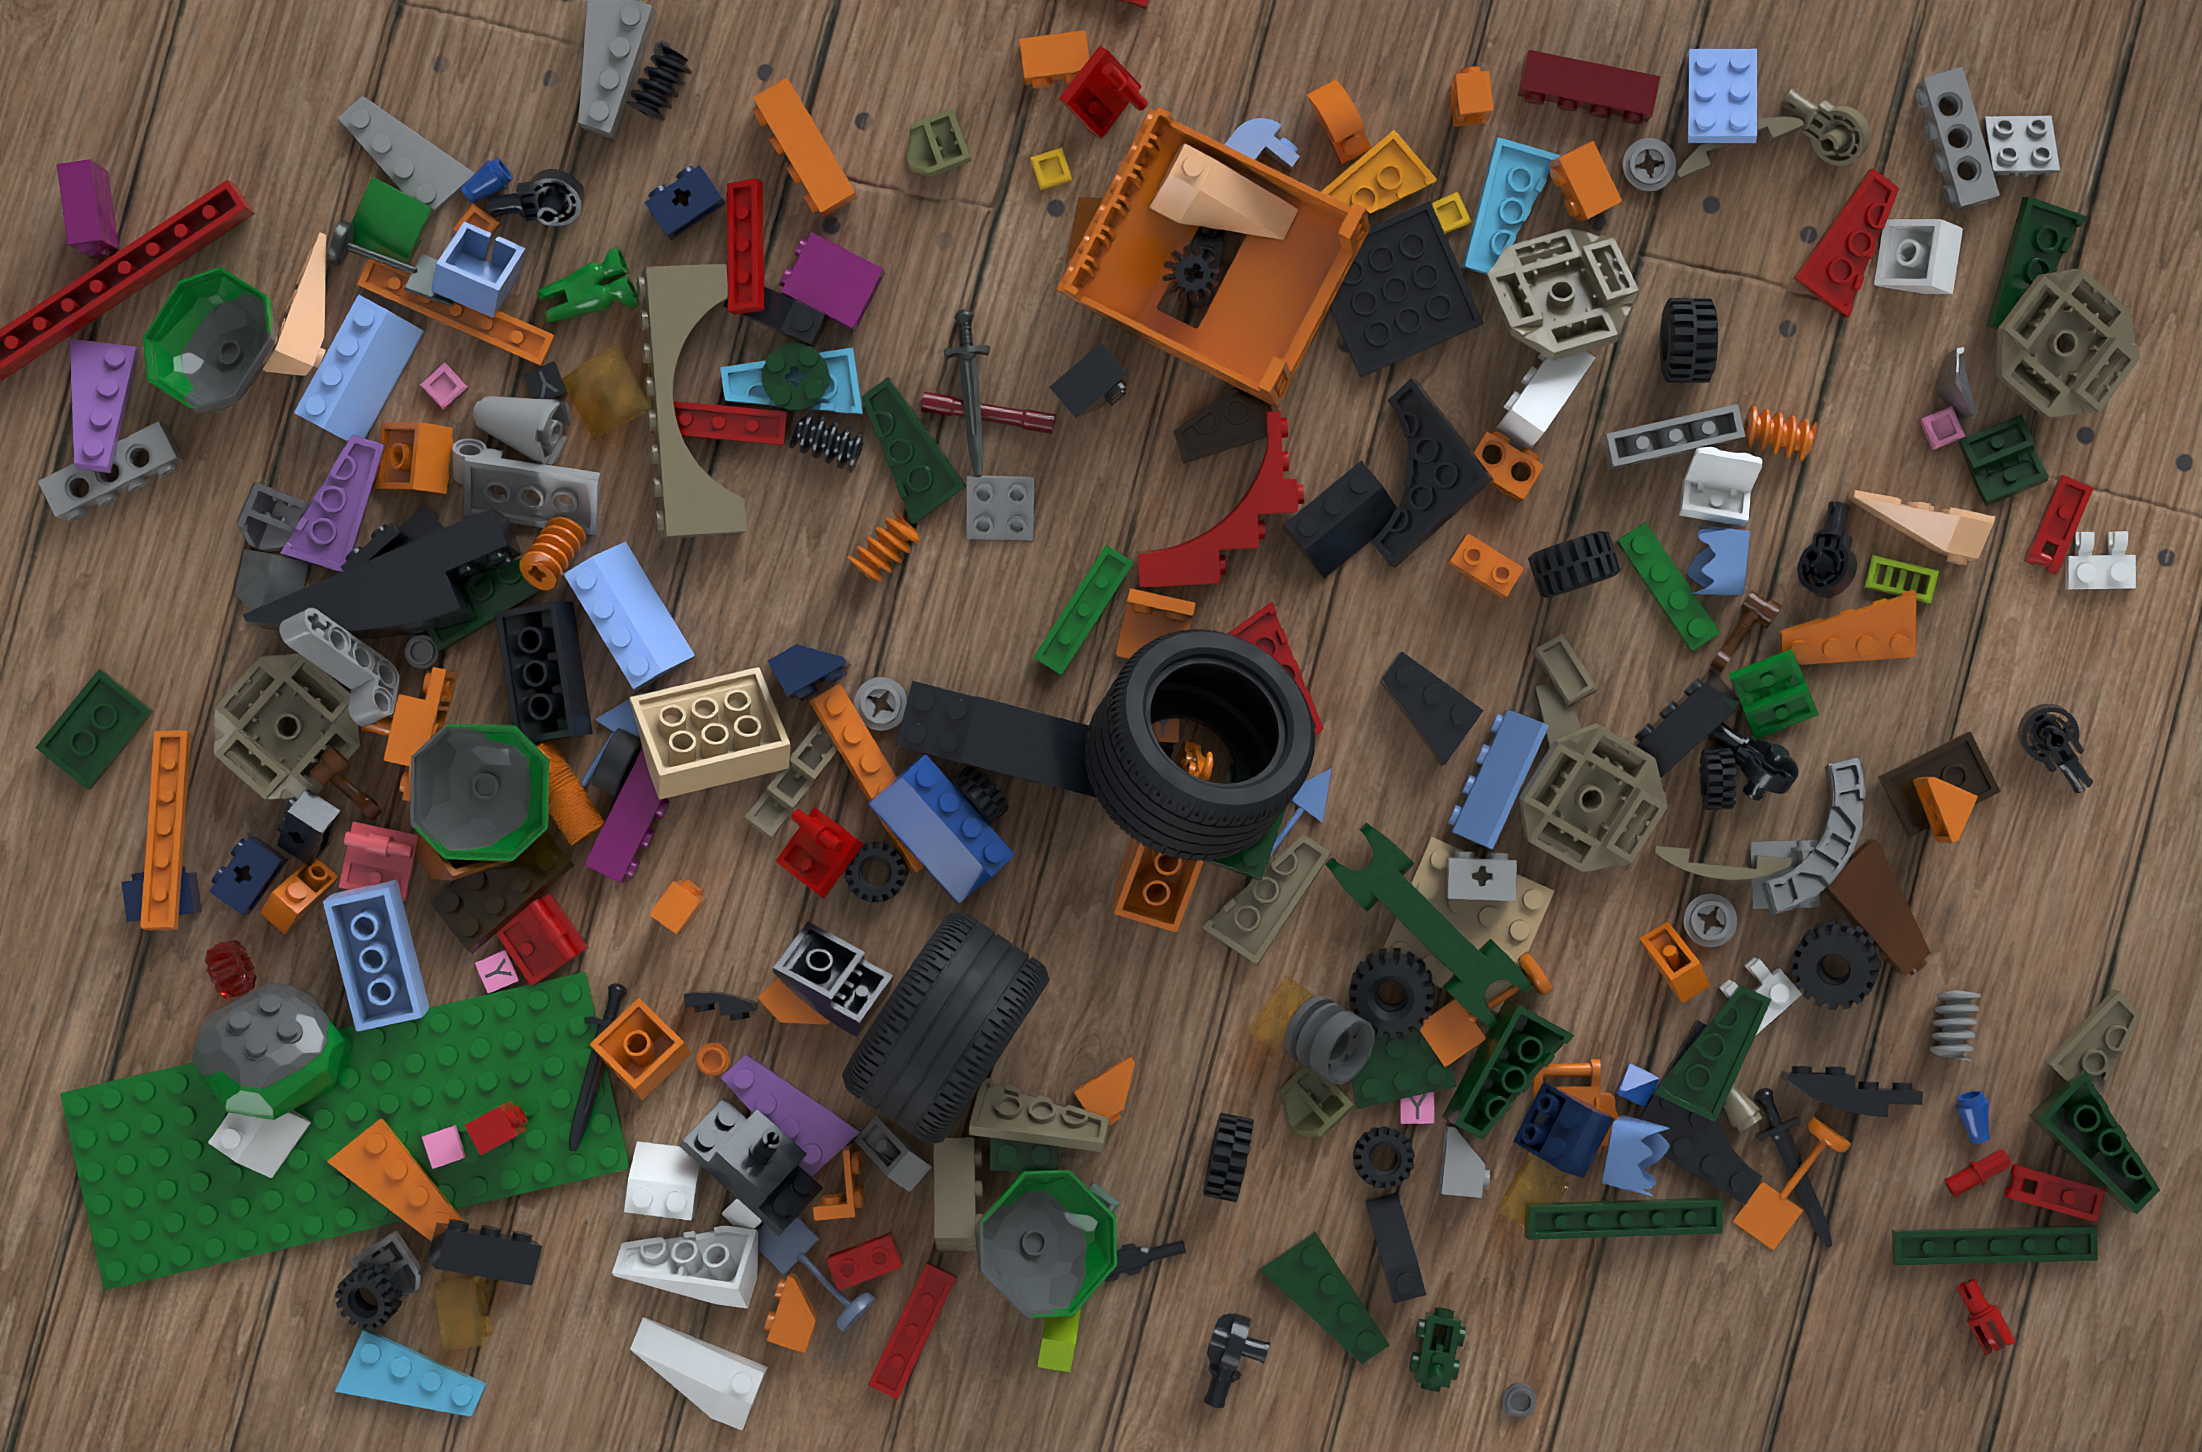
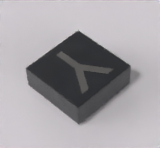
M554 361L523 374L534 399L554 400L568 394Z

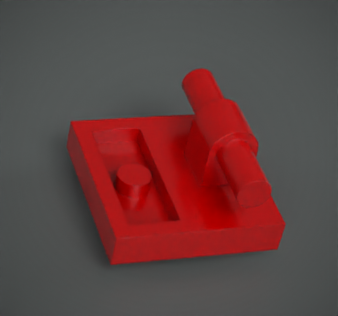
M1100 45L1059 98L1084 126L1100 139L1105 136L1129 103L1138 111L1144 110L1148 105V101L1139 93L1142 86L1107 49Z
M814 807L809 815L800 809H796L791 814V820L798 824L800 828L775 862L815 893L825 898L864 843Z
M548 893L541 899H537L529 904L528 908L520 912L496 933L531 986L540 982L589 948L552 893Z

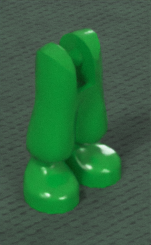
M618 246L609 249L602 263L590 262L566 277L536 291L541 302L563 295L566 297V303L543 312L547 323H554L583 314L609 309L615 300L620 301L629 308L640 306L635 286L631 279L625 276L629 274V269L625 257ZM621 277L610 284L602 285L603 281L608 278Z

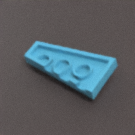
M1500 137L1494 139L1462 268L1485 275L1488 274L1506 246L1513 245L1516 240V235L1531 212L1534 201L1547 182L1546 179L1551 169L1548 162L1558 158L1560 155Z
M846 348L820 352L819 354L824 358L829 369V387L819 402L808 410L863 415L854 349ZM765 361L720 367L726 402L780 407L768 397L763 388L762 369ZM797 368L791 369V374L786 376V380L792 381L794 386H799L800 380L805 378V373H799Z
M365 1328L359 1337L335 1392L472 1417L487 1384Z

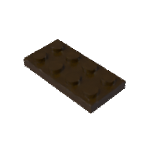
M546 830L514 861L458 878L430 903L467 951L473 954L569 871L574 864Z

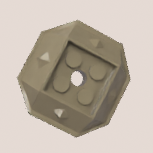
M1570 228L1506 246L1495 265L1487 274V284L1510 335L1552 360L1618 342L1639 294V289L1614 237L1604 235L1598 237L1585 231Z
M2071 269L2038 275L1998 328L1996 377L2040 415L2047 418L2100 412L2140 359L2138 345H2135L2134 326L2130 310L2083 269ZM2059 336L2063 339V346L2060 350L2057 348Z
M299 653L258 657L214 707V756L265 800L287 799L294 796L299 798L306 789L319 796L331 782H328L323 787L309 772L323 760L322 755L333 746L350 761L363 746L361 726L353 721L349 713L351 692L338 680ZM292 717L297 722V731L292 736H287L283 730V724L288 718Z
M1598 723L1555 739L1519 796L1525 839L1581 872L1599 870L1614 865L1632 864L1668 808L1656 759L1651 754ZM1593 790L1592 798L1587 802H1582L1583 795L1587 791Z

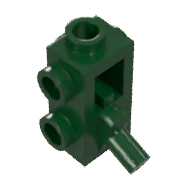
M1435 1307L1434 1313L1426 1312L1425 1319H1418L1415 1338L1421 1339L1419 1353L1412 1352L1409 1372L1415 1373L1414 1379L1416 1382L1421 1383L1420 1388L1440 1392L1441 1387L1450 1388L1451 1379L1457 1380L1460 1360L1455 1359L1457 1346L1462 1347L1464 1344L1466 1327L1461 1326L1462 1321L1460 1318L1454 1317V1310ZM1438 1325H1442L1446 1329L1445 1334L1441 1337L1434 1335V1328Z

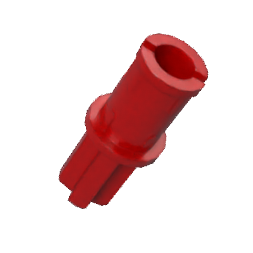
M1999 1149L1976 1163L1970 1161V1166L1949 1178H1945L1944 1182L1952 1196L1956 1198L1959 1194L1978 1184L1986 1185V1180L2010 1168L2012 1165L2011 1160L2003 1149Z

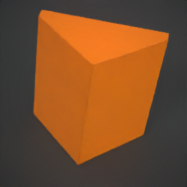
M1918 777L1913 779L1937 843H1954L1959 841L1978 796L1935 777Z

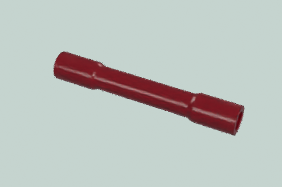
M924 391L921 411L946 416L956 415L965 417L962 399ZM980 403L981 420L1053 434L1056 414Z

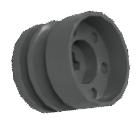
M1323 995L1314 996L1304 1002L1291 1018L1284 1036V1048L1288 1056L1299 1061L1302 1065L1310 1069L1312 1068L1315 1073L1334 1084H1342L1354 1078L1366 1064L1374 1045L1375 1031L1371 1023L1350 1011H1346L1344 1007Z

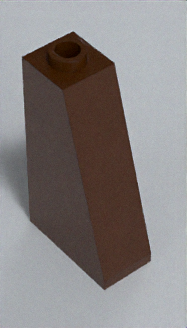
M1868 839L1852 853L1843 870L1824 891L1856 927L1859 925L1864 928L1862 934L1865 937L1869 934L1873 937L1874 942L1872 945L1874 947L1878 946L1880 954L1898 974L1906 976L1910 973V975H1914L1926 965L1927 962L1924 959L1931 952L1880 844L1875 839Z

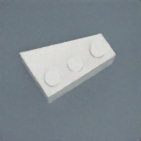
M1584 351L1552 360L1540 353L1538 358L1542 360V363L1538 369L1533 366L1529 369L1521 381L1525 385L1521 393L1514 391L1504 405V408L1508 411L1495 428V431L1510 438L1511 442L1509 445L1519 451L1522 448L1530 450L1544 434L1595 359L1594 356Z

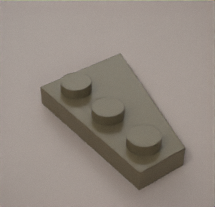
M2113 989L2045 1063L2065 1083L2086 1070L2092 1079L2093 1085L2100 1094L2105 1081L2109 1082L2114 1072L2111 1069L2120 1051H2124L2141 1017V1013L2119 991Z

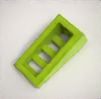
M1873 555L1864 588L1898 597L1902 596V593L1906 592L1903 589L1907 574L1911 572L1914 573L1910 590L1914 589L1916 593L1921 575L1927 576L1924 593H1917L1916 601L1932 605L1940 572ZM1881 565L1888 566L1883 585L1877 584ZM1895 568L1901 570L1896 588L1890 587Z

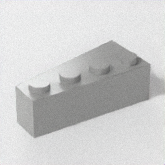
M587 0L578 121L583 130L616 140L628 105L625 101H629L630 92L633 89L657 17V13L652 5L636 0Z

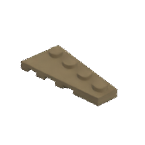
M1302 834L1265 869L1261 881L1253 879L1246 888L1234 899H1231L1222 910L1211 920L1209 919L1201 928L1258 965L1332 853Z
M986 1077L978 1089L969 1125V1135L1104 1152L1109 1129V1118L1071 1105L1064 1108L1053 1104L1050 1098L1041 1095L1038 1098L1022 1094L1020 1088L1007 1085L1006 1088L993 1084V1079Z

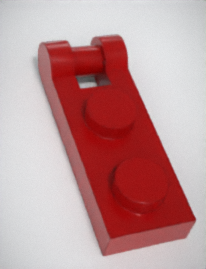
M2065 475L2059 476L2032 543L2026 551L2024 562L2031 565L2040 564L2046 567L2045 571L2057 574L2094 487ZM2045 543L2055 546L2052 555L2042 551Z
M2012 1164L2010 1174H2013L2010 1187L2005 1189L2004 1197L2098 1222L2106 1192L2105 1189ZM2026 1178L2035 1181L2032 1193L2023 1191Z

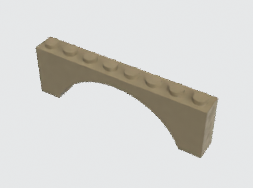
M726 264L645 267L641 272V276H637L636 286L638 297L643 296L644 310L639 311L640 329L646 331V343H642V361L644 364L648 363L649 377L644 378L645 396L651 397L652 409L647 411V427L649 431L653 430L654 444L649 446V456L651 464H656L657 477L652 478L653 497L659 500V511H655L654 514L656 531H661V539L741 535L747 532L744 498L719 485L698 465L684 443L678 428L673 404L674 371L681 348L688 334L707 312L728 298Z

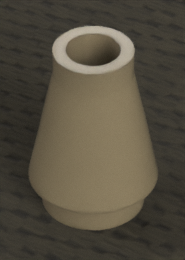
M1733 1084L1723 1107L1732 1127H1736L1742 1133L1761 1120L1762 1116L1758 1112L1760 1108Z

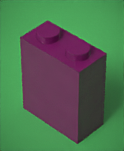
M90 159L56 164L68 245L94 259L108 257L109 251L119 250L108 171Z
M811 232L808 239L802 238L795 251V256L798 259L793 269L788 267L779 284L783 287L781 293L825 313L829 320L856 332L885 275L884 268Z

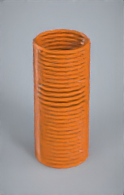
M548 740L537 746V748L550 760L549 812L553 820H556L555 823L563 832L562 834H564L568 843L574 846L603 828L605 819L597 810L598 808H596V805H594V802L586 793L587 791H585L579 779H575L576 775H574V772H571L570 765H568L567 760H565V757H563V754L555 745L556 743H553L554 740Z

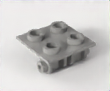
M1985 116L1990 163L1994 177L2010 175V173H2012L2013 177H2018L2019 173H2022L2023 177H2028L2029 175L2048 177L2049 173L2060 172L2052 116Z
M967 475L966 539L1033 541L1034 477H976L975 475Z
M1818 840L1750 842L1751 868L1755 867L1756 855L1792 859V866L1782 871L1751 879L1752 909H1769L1762 884L1765 881L1787 874L1799 866L1813 851ZM1820 893L1796 908L1820 907Z

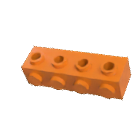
M788 77L752 97L757 106L752 109V112L761 127L768 124L774 134L769 140L777 154L780 156L785 153L791 164L786 166V169L794 183L802 182L808 193L803 195V198L812 213L819 210L822 217L825 218L858 198Z

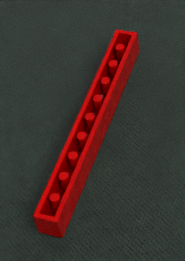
M227 179L1 328L0 382L255 215V212L239 188Z

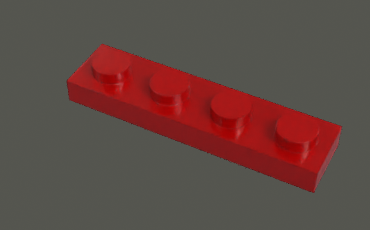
M757 178L727 183L728 312L733 315L764 310L763 182Z
M673 401L678 428L683 437L785 446L788 420L787 411Z
M929 1262L926 1263L869 1380L868 1386L898 1400L955 1283L956 1275Z

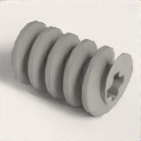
M1950 989L1947 992L1937 994V998L1945 1002L1946 1005L1935 1007V1012L1943 1015L1944 1018L1934 1020L1933 1025L1942 1029V1032L1932 1034L1931 1038L1940 1042V1045L1930 1047V1052L1937 1056L1972 1061L1963 1056V1053L1971 1052L1974 1049L1965 1040L1975 1038V1033L1966 1028L1967 1026L1977 1024V1020L1969 1016L1968 1013L1979 1011V1006L1971 1003L1970 999L1980 998L1981 994Z

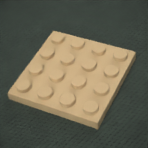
M1430 837L1411 884L1478 950L1489 939H1492L1521 970L1518 959L1523 953L1529 951L1555 890L1516 874V901L1446 899V858H1454V851H1465ZM1480 866L1478 872H1472V879L1478 880L1479 886H1481L1483 880L1489 879V873L1483 872V866ZM1395 917L1382 949L1386 948L1387 953H1393L1394 948H1400V954L1406 955L1408 951L1414 953V960L1418 961L1421 958L1426 963V971L1430 969L1432 983L1443 988L1442 986L1454 974ZM1505 980L1493 982L1485 992V1002L1487 1003L1513 984ZM1503 1001L1502 1003H1500L1499 1005H1497V1006H1496L1495 1008H1493L1492 1010H1493V1011H1496V1012H1499V1010H1500L1501 1006L1503 1005L1504 1001Z

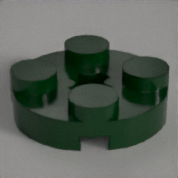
M801 343L785 344L770 353L765 360L762 369L763 388L776 405L788 411L798 412L814 407L829 387L830 374L824 358L810 346ZM797 368L799 373H805V378L800 380L799 386H794L792 381L786 380V376L791 374V369Z

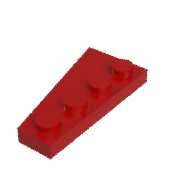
M1271 602L1228 634L1237 636L1239 639L1242 638L1244 641H1249L1252 645H1256L1257 648H1261L1262 651L1267 652L1269 656H1272L1274 660L1279 662V665L1284 667L1283 669L1289 672L1288 675H1291L1293 680L1296 681L1297 686L1300 687L1309 705L1316 736L1324 728L1310 693L1305 687L1297 661L1294 660L1287 642V636L1276 615L1277 612L1274 604Z

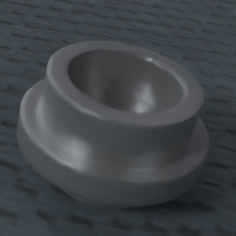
M418 635L408 641L405 647V657L413 667L425 669L435 664L439 657V650L431 637Z
M1515 1383L1505 1390L1502 1402L1505 1410L1510 1415L1525 1417L1533 1412L1537 1399L1535 1392L1530 1386L1524 1383Z

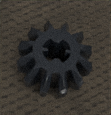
M1190 245L1183 247V256L1179 251L1175 250L1171 253V256L1176 263L1166 261L1163 264L1166 269L1172 271V274L1162 276V281L1173 280L1174 284L1167 289V292L1172 294L1180 289L1178 301L1180 302L1185 301L1188 293L1192 303L1199 301V293L1203 297L1209 298L1211 293L1206 285L1217 287L1219 284L1216 279L1210 278V275L1219 273L1220 268H1209L1208 265L1214 261L1215 256L1211 254L1202 259L1204 248L1201 246L1196 249L1194 256ZM1193 266L1196 268L1194 273H1198V279L1188 282L1185 279L1188 275L1184 276V270Z

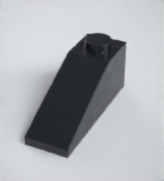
M764 287V310L740 314L814 349L828 321L825 313ZM728 298L726 299V301H725V303H724V305H723V306H724L725 308H727V309H728Z
M1398 1192L1365 1200L1392 1302L1398 1303L1425 1296L1426 1291Z

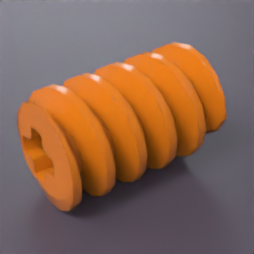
M1751 405L1743 425L1747 448L1750 449L1757 440L1759 441L1761 452H1764L1766 447L1772 444L1773 455H1777L1780 449L1784 447L1786 458L1789 459L1794 451H1798L1799 461L1803 462L1812 448L1817 431V422L1810 428L1808 419L1804 418L1797 425L1796 417L1793 415L1788 416L1784 422L1781 412H1776L1770 419V411L1766 408L1757 416L1756 406Z
M894 509L897 520L885 517L884 521L888 529L885 530L876 526L874 529L878 539L867 536L865 540L869 548L856 547L860 558L847 556L866 577L881 583L884 578L880 570L891 573L893 568L889 561L902 562L899 550L910 554L912 549L908 541L911 540L918 544L921 542L917 531Z
M554 517L550 519L520 560V571L526 581L540 590L554 588L563 572L566 571L569 563L573 561L575 555L586 541V533L583 528L568 518Z

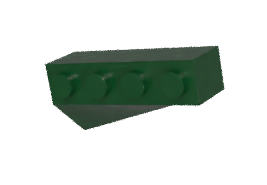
M1506 999L1495 1017L1499 1022L1492 1029L1489 1028L1485 1036L1486 1040L1481 1043L1442 1117L1454 1125L1481 1139L1489 1133L1512 1107L1511 1103L1515 1098L1529 1088L1532 1084L1531 1080L1538 1072L1552 1062L1555 1058L1554 1054L1564 1043L1568 1044L1575 1036L1509 999Z
M2084 1070L2054 1090L2029 1117L2125 1210L2138 1214L2160 1189L2138 1153L2132 1148L2122 1127L2118 1125L2109 1111V1107L2102 1095H2099L2089 1074Z

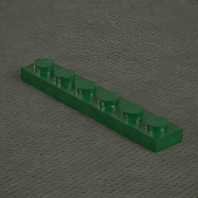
M1719 1197L1525 1203L1524 1237L1528 1240L1721 1234L1723 1226V1200Z
M2097 1226L1892 1230L1893 1264L1935 1265L2098 1261Z

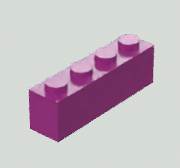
M643 748L584 864L619 883L625 882L626 878L632 879L636 874L641 862L636 858L642 847L645 849L649 847L656 832L651 828L657 817L660 819L664 817L671 802L666 798L659 800L649 774Z

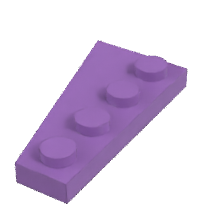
M70 339L74 464L77 469L111 473L139 355L137 347Z
M356 435L350 437L330 470V474L322 487L317 491L311 505L300 519L294 533L280 553L343 572L341 566L347 562L345 560L346 556L355 549L386 445Z
M748 1054L721 1076L722 1080L752 1113L758 1109L807 1153L799 1165L811 1177L861 1132V1130L810 1098L809 1095L785 1081Z

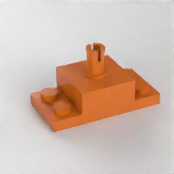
M433 667L432 673L426 674L423 683V693H427L426 699L399 694L393 717L387 716L376 721V725L361 726V731L363 732L367 731L389 736L383 761L410 766L409 772L403 773L400 782V792H404L402 800L411 802V756L446 725L457 672Z

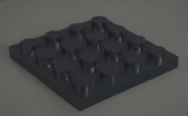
M1430 201L1371 226L1329 307L1360 378L1484 324Z

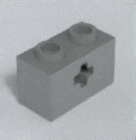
M1454 851V858H1446L1445 898L1516 901L1517 860H1508L1509 853H1488V859H1475V852ZM1483 866V872L1489 873V879L1483 880L1482 885L1479 886L1478 880L1472 879V872H1478L1479 867Z

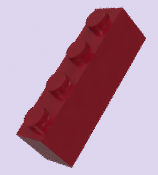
M1528 50L1524 59L1517 95L1525 97L1524 101L1531 104L1543 105L1544 101L1557 103V108L1562 110L1577 111V108L1590 110V114L1596 117L1609 118L1610 114L1622 116L1623 121L1626 123L1640 125L1643 121L1648 122L1653 116L1660 76Z

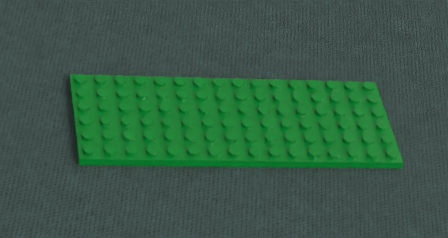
M587 971L538 982L533 986L525 985L430 1007L425 1015L418 1019L357 1032L355 1025L337 1029L346 1041V1048L333 1088L293 1109L311 1121V1124L273 1178H269L233 1161L208 1143L228 1115V1112L221 1106L193 1063L60 1093L103 1289L117 1288L404 1221L327 1162L381 1118H383L454 1209L630 1169V1160L607 1064L584 1137L576 1151L569 1150V1137L573 1116L592 1049L590 1043L594 1040L597 1031V1025L585 1024L584 1018L589 1016L597 1018ZM512 1101L514 1106L520 1105L528 1120V1123L524 1124L527 1131L480 1156L464 1125L507 1102ZM456 1125L466 1158L432 1169L422 1137Z

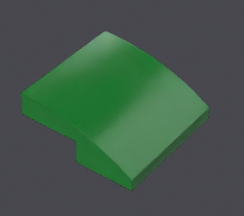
M372 176L351 222L355 229L352 242L363 248L410 264L421 243L419 238L434 209Z
M1792 649L1729 673L1731 682L1756 740L1819 715Z

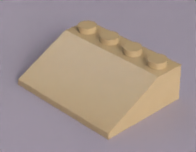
M759 667L630 697V704L647 767L659 800L789 768L790 742Z

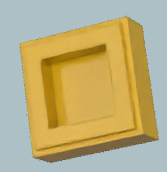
M1062 147L1030 157L1040 191L1072 181Z
M1458 192L1431 203L1445 235L1471 223Z

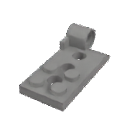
M461 439L453 444L452 476L456 482L464 484V516L472 517L490 508H494L506 516L509 523L544 528L546 523L554 517H564L576 522L583 528L586 534H597L600 506L599 472L503 459L504 451L488 449L482 441L477 439ZM491 486H502L507 493L497 494L491 489ZM533 490L539 494L540 498L531 499L525 495L524 491ZM567 495L573 500V503L564 504L560 502L557 496Z

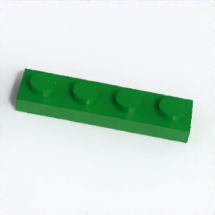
M1646 522L1616 541L1690 652L1696 650L1720 633L1695 594H1688L1693 593V591Z
M1105 545L1033 658L1062 676L1134 565V562L1108 545Z

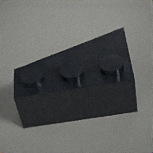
M1100 343L1054 382L1050 389L1074 417L1078 418L1102 408L1107 403L1113 406L1127 394L1125 391L1127 390L1128 373L1105 346Z
M1712 669L1703 678H1696L1683 691L1685 695L1677 703L1673 700L1659 713L1661 718L1653 726L1647 723L1634 736L1637 739L1634 745L1651 754L1656 759L1660 778L1736 709L1739 700L1738 696Z

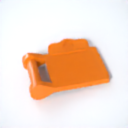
M1590 1059L1589 1063L1549 1064L1547 1067L1544 1066L1532 1079L1534 1101L1543 1084V1077L1589 1076L1590 1086L1554 1087L1605 1112L1614 1118L1613 1122L1619 1118L1615 1109L1616 1101L1614 1095L1611 1093H1601L1600 1059ZM1612 1124L1597 1153L1601 1152V1146L1609 1145Z

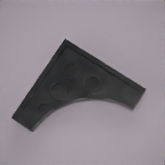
M1413 378L1387 400L1393 408L1400 422L1404 437L1407 438L1409 460H1407L1404 485L1407 487L1400 507H1396L1388 523L1372 540V543L1388 564L1395 568L1494 480L1423 387Z
M1699 1020L1695 1021L1657 1087L1707 1025ZM1652 1093L1638 1119L1669 1128L1658 1132L1670 1145L1664 1157L1746 1205L1763 1176L1751 1169L1732 1149L1720 1127L1718 1119L1716 1122L1711 1121Z

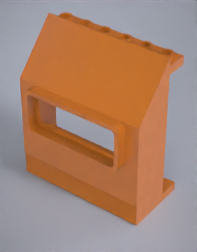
M1158 106L1156 111L1150 108L1056 290L1127 333L1278 408L1371 227L1366 208L1354 202L1350 207L1175 121L1169 111ZM1183 144H1187L1214 158L1299 209L1284 240L1246 235L1198 328H1193L1158 310V306L1172 281H1162V276L1172 274L1171 270L1163 266L1164 262L1171 261L1176 263L1171 253L1177 250L1183 256V247L1191 245L1200 226L1179 224L1149 208L1178 148Z

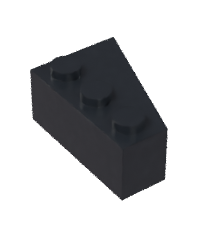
M1402 651L1397 654L1379 679L1441 766L1447 763L1484 711Z

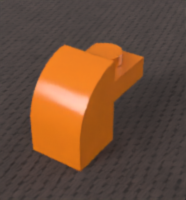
M1336 79L1307 94L1316 120L1326 131L1335 155L1341 164L1371 149L1364 132V123L1350 96Z

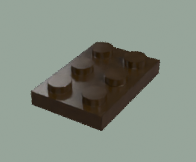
M1966 732L1878 776L1908 837L1931 827L1913 779L1918 777L1938 778L1977 795L1978 798L1975 804L2001 792L1971 732Z

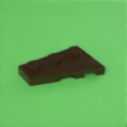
M1237 387L1232 388L1217 401L1174 430V436L1183 464L1267 438L1265 411H1273L1271 404Z

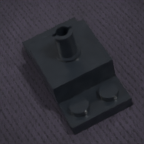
M724 1098L679 1144L688 1155L778 1236L787 1229L823 1189L815 1179L799 1166L807 1155L805 1151L758 1109L747 1119Z

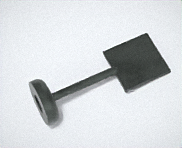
M346 220L340 221L328 249L327 264L335 267L340 266L345 261L349 251L410 273L411 276L404 290L453 307L455 301L431 291L438 259L422 254L416 266L352 244L354 226Z

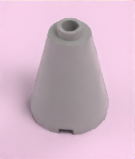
M486 396L482 401L476 403L473 410V418L476 420V425L479 429L538 464L546 465L547 463L552 465L560 457L566 445L568 437L563 435L565 425L571 426V409L568 403L560 400Z

